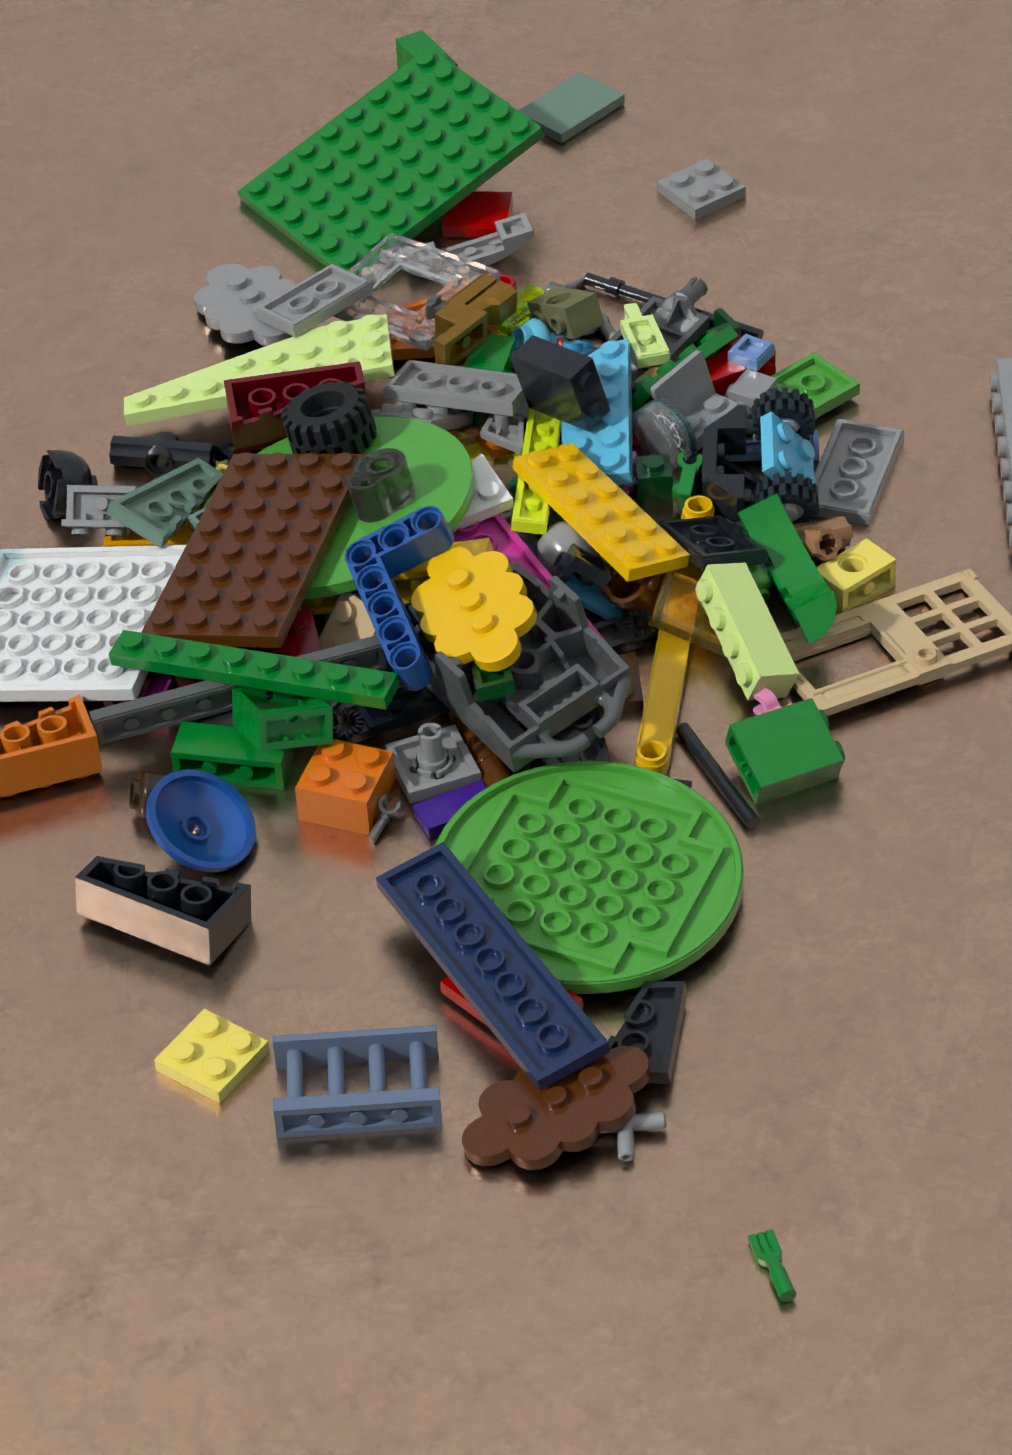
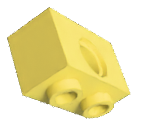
M867 538L847 548L844 552L837 555V558L824 562L817 567L827 585L834 592L837 603L836 614L865 605L895 587L896 559Z

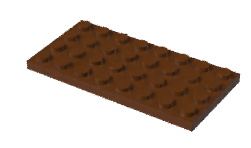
M345 452L339 454H234L141 633L229 647L281 648L368 466L365 454H349Z

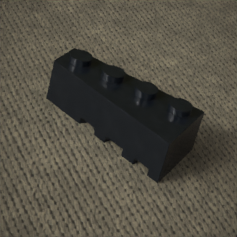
M96 856L75 877L77 914L207 965H211L251 922V885L237 882L235 888L219 885V879L203 876L201 881L180 878V871L165 869V871L155 873L145 871V865Z

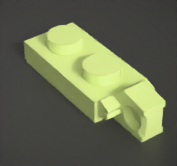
M637 303L625 304V318L620 320V331L623 338H628L631 356L637 369L650 368L670 360L669 349L653 314L642 316Z

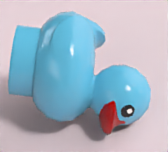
M531 318V320L526 321L523 325L516 326L511 333L512 337H516V350L532 335L557 345H563L564 341H569L562 334L550 333L546 324L537 318Z

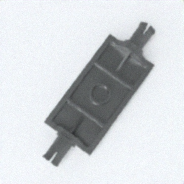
M692 277L680 291H675L665 300L653 296L640 309L642 316L653 314L669 349L670 359L674 362L679 359L678 356L687 347L692 345L710 327L709 316L698 313L694 307V304L708 291L706 283L701 278L697 281V277ZM620 329L608 341L623 340ZM631 356V377L633 396L634 381L638 379L649 368L645 367L637 369L636 364Z

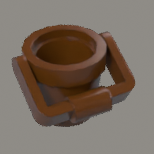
M612 566L610 567L612 579L605 589L600 587L602 593L607 594V597L613 604L624 609L627 613H634V610H638V612L644 610L647 613L649 610L653 614L657 611L661 603V596L657 588L666 576V572L627 582Z

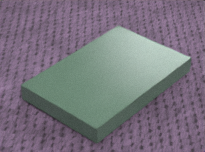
M579 72L519 111L540 125L546 136L563 143L625 104V94Z

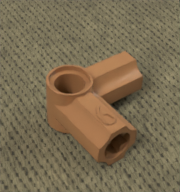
M837 516L815 523L807 522L793 525L812 561H827L837 558L839 549L850 546V541L853 538L852 527L846 521L845 516Z

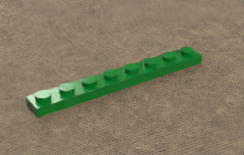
M128 630L122 631L108 654L110 663L113 666L385 710L400 685L398 674L393 672Z

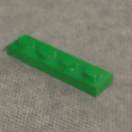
M730 325L719 333L714 329L701 339L699 347H696L694 344L687 347L678 356L680 360L674 362L670 359L656 371L658 375L653 378L650 374L643 377L634 386L637 392L632 396V408L638 412L651 403L653 398L650 388L695 350L703 352L705 361L729 346L738 337V334Z

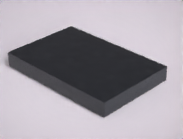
M721 515L659 521L657 523L690 554L689 561L702 571L710 564L746 563L749 566L768 563V551Z

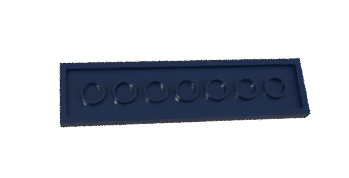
M444 842L376 877L377 887L539 1091L610 1052L607 1039Z

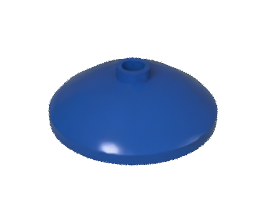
M192 769L172 772L157 782L147 799L146 818L152 836L171 858L184 866L203 872L226 871L239 865L247 857L254 845L256 824L250 806L231 784L216 775Z

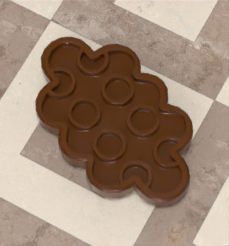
M619 1046L610 1049L608 1054L541 1091L537 1089L522 1068H520L514 1080H502L490 1085L479 1097L478 1106L481 1117L470 1123L462 1135V1144L467 1158L474 1164L481 1166H494L511 1158L521 1168L537 1170L550 1166L559 1158L563 1151L577 1152L589 1148L597 1140L600 1131H613L622 1128L635 1115L636 1104L633 1094L646 1086L651 1077V1067L646 1053L633 1046Z

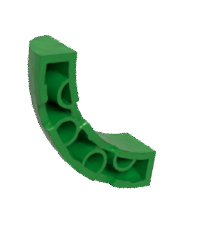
M776 493L738 512L737 515L747 535L768 551L769 562L764 564L773 579V585L796 626H801L804 638L811 644L829 631L835 620L837 603L833 590L827 585L812 561Z

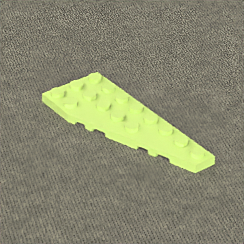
M371 314L361 319L347 322L334 321L326 326L307 331L297 338H287L124 397L126 425L132 426L227 408L224 380L358 361L361 363L365 382L394 377L387 314L379 316Z

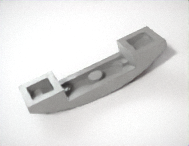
M524 212L495 221L497 232L438 251L432 241L403 250L402 252L412 275L442 277L463 274L489 266L509 256L534 236L533 229Z

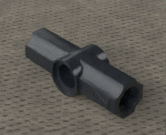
M160 432L153 439L113 435L110 442L109 458L110 464L115 466L146 468L152 475L161 477L197 458L215 468L216 445H213V443L181 441L176 435L169 432Z

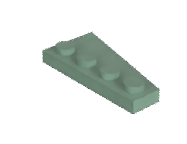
M197 458L109 502L107 514L161 549L187 522L186 517L197 512L207 502L220 482L223 473Z

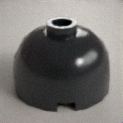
M47 450L48 455L42 456L38 473V490H44L46 500L39 501L40 509L47 520L66 519L67 485L98 486L96 475H91L89 465L81 456L70 451Z

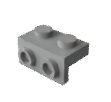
M67 485L66 519H61V526L72 528L73 535H93V528L106 529V535L127 536V529L130 528L123 526L119 521L108 515L109 502L139 487Z

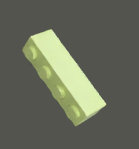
M747 564L707 565L700 580L697 582L695 588L696 595L709 617L710 626L715 630L722 645L723 653L728 658L735 673L736 681L741 686L747 700H756L754 694L764 688L771 690L776 698H786L799 672Z

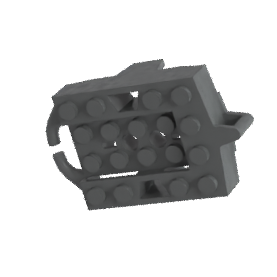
M518 563L511 565L512 572L518 574L523 579L527 589L526 596L534 604L537 620L530 631L519 637L522 646L521 654L515 663L510 666L516 693L506 695L498 700L488 699L479 702L472 673V662L463 665L456 657L449 659L442 651L437 653L434 643L429 642L425 638L420 623L414 627L433 670L432 680L426 687L514 773L536 758L570 756L590 746V741L583 733L565 741H558L552 737L597 706L604 711V715L592 728L599 738L604 737L616 726L620 719L626 697L634 693L630 667L605 640L590 628L579 596L557 576L549 579L548 589L539 579L522 568ZM498 701H500L528 730L525 731L520 725H518L499 706Z

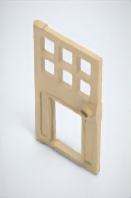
M969 568L836 614L829 631L811 644L804 638L801 627L780 634L793 662L869 635H873L896 660V662L816 690L798 670L799 675L792 687L803 700L813 698L818 710H823L826 716L905 688L931 682L950 675L953 671L1012 651V616L978 581V576ZM958 589H963L969 596L947 605L938 597ZM924 601L933 609L913 617H908L902 610ZM978 607L987 614L985 617L968 623H963L956 616ZM941 620L951 628L931 636H926L920 630L921 627ZM996 626L1006 634L984 643L974 635ZM959 639L969 647L947 656L943 655L937 648Z

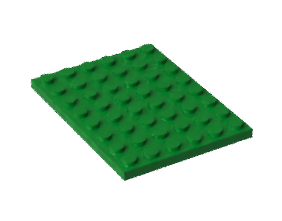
M427 47L284 157L251 180L237 193L242 202L325 268L334 264L363 277L545 137V134L540 125L436 51Z

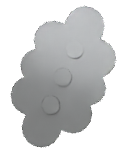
M236 263L217 266L207 273V286L199 289L194 295L197 312L205 315L208 327L220 330L222 339L226 342L242 344L255 340L263 346H268L293 337L258 320L255 311L257 307L295 286L292 280L282 279L281 273L276 267L258 266L248 270L245 266Z

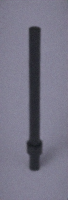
M586 273L583 280L584 285L604 291L606 296L615 299L622 297L643 305L653 296L663 300L666 299L625 284V281L614 277L607 279L592 273ZM695 308L698 313L709 316L710 327L714 328V314ZM737 322L741 326V337L744 334H748L759 339L763 338L764 331L762 329Z

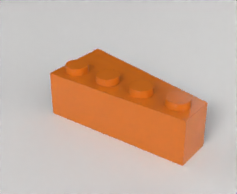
M80 695L68 699L69 706L55 711L52 707L39 711V718L22 725L15 721L4 726L0 733V797H11L20 792L36 788H46L56 783L76 778L82 779L92 774L103 772L97 735Z

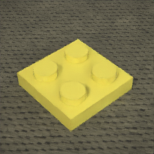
M204 1008L154 1059L155 1069L220 1104L270 1052L269 1042Z

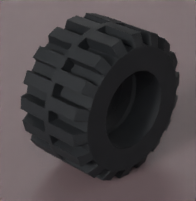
M329 382L313 386L299 393L298 396L293 397L289 404L284 407L283 414L281 415L293 454H339L344 452L362 454L365 452V448L372 445L373 439L377 435V428L365 392L354 383Z

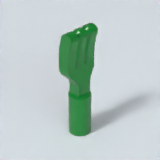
M767 1230L765 1233L759 1232L757 1235H748L753 1255L760 1266L769 1269V1276L782 1302L792 1301L797 1294L785 1267L780 1263L782 1260V1250L774 1230Z

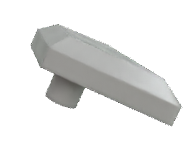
M490 414L480 431V437L505 449L522 454L524 417Z

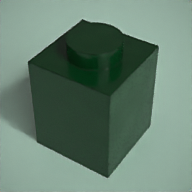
M670 454L636 456L635 490L638 506L644 511L673 509V474Z

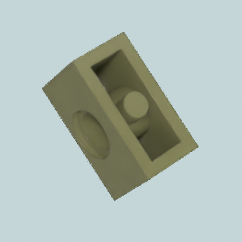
M557 286L527 302L530 320L531 318L541 320L546 324L550 333L562 334L564 338L574 340L605 324L597 295L594 292Z

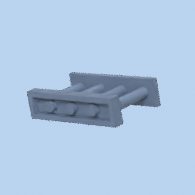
M436 1025L273 1036L276 1069H287V1098H273L277 1138L442 1127L440 1087H427L426 1059L439 1058ZM410 1060L411 1089L386 1091L385 1062ZM369 1063L370 1092L345 1094L344 1065ZM328 1066V1095L304 1096L303 1068Z

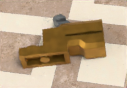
M482 274L448 300H441L440 295L428 298L425 304V318H435V363L455 366L487 341V327L489 325H500L517 312V291L505 282H497L496 278Z

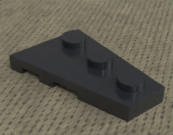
M685 981L645 982L624 1014L625 1022L616 1036H610L608 1039L610 1049L619 1046H633L646 1053L651 1067V1077L647 1084L671 1083L687 997Z

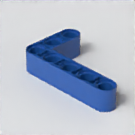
M435 506L420 508L353 542L345 552V561L386 658L393 671L398 674L401 684L409 691H417L426 687L432 680L433 670L393 578L445 552L452 546L455 539L454 533L441 510Z

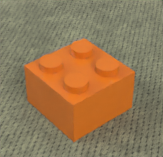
M333 739V744L318 745L295 787L298 820L369 835L381 813L378 805L379 799L383 795H391L396 786L393 751Z

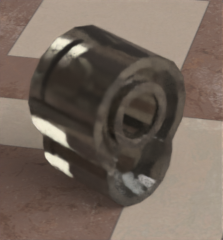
M385 448L367 453L355 464L354 472L349 475L346 482L359 520L368 523L381 521L393 512L404 508L411 503L416 494V488L406 457L403 452L397 449Z

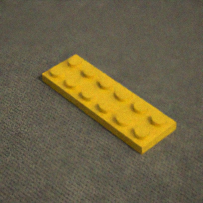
M573 443L563 444L559 447L542 451H532L529 454L514 457L512 469L627 582L688 567L690 554Z

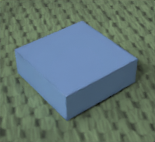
M745 334L728 351V361L758 371L775 354V344Z

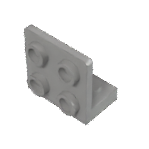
M698 350L691 353L650 388L656 409L664 411L672 418L682 433L685 449L694 454L703 447L704 428L739 406V403L715 393L703 352Z

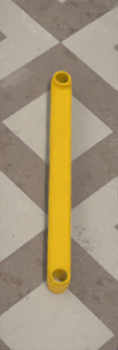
M697 495L686 500L681 519L714 516L712 501L706 496ZM690 561L688 567L670 572L635 751V766L664 775L667 774L700 602L695 588L704 570H700Z

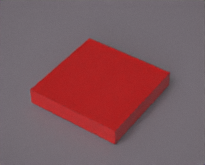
M473 191L445 213L442 226L443 237L479 238L497 232L495 221L510 217L513 202L512 192Z

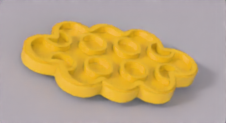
M451 546L445 552L431 558L427 566L430 579L419 585L411 597L412 607L416 615L421 619V630L425 638L429 642L434 643L437 653L442 651L449 659L456 657L463 665L475 661L481 670L495 672L506 669L514 664L522 650L519 637L526 634L535 625L537 612L533 602L526 596L527 589L523 579L518 574L512 572L507 557L497 551H487L473 557L467 548Z

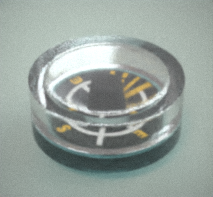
M656 397L633 413L632 426L635 435L648 455L670 454L673 470L677 467V456L680 452H684L685 461L696 454L697 440L694 431L683 413L669 400L663 397Z

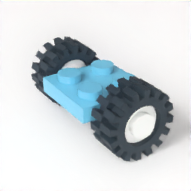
M782 387V392H777L776 388L770 389V395H767L765 392L761 393L760 399L755 398L751 407L753 435L755 434V439L758 442L761 441L762 472L767 475L763 479V484L758 483L756 485L754 504L777 493L793 525L807 522L814 523V520L817 521L819 517V499L813 465L815 451L809 442L810 435H814L815 432L813 400L809 399L808 394L805 392L800 395L799 390L795 388L791 393L788 392V387Z

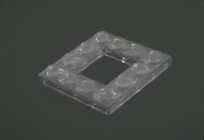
M390 232L349 270V272L371 281L374 292L335 314L333 317L344 321L361 319L366 315L374 314L379 316L387 314L390 338L428 351L435 344V318H425V306L418 312H414L372 295L400 269L445 285L436 294L441 296V300H448L482 274L492 276L498 282L500 281V271Z

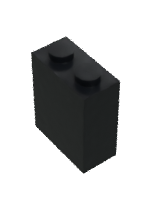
M534 335L510 356L530 409L589 431L610 411L592 357Z

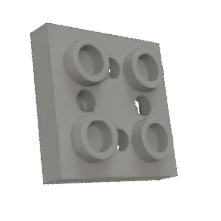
M425 723L419 727L418 735L384 745L385 750L393 751L395 776L410 804L436 797L481 780V772L455 724L441 728L436 723Z

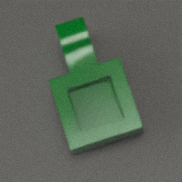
M680 452L677 456V469L681 477L680 480L675 479L673 482L672 500H676L678 503L679 515H682L686 500L698 494V480L702 473V454H698L697 461L693 464L685 463L684 452Z

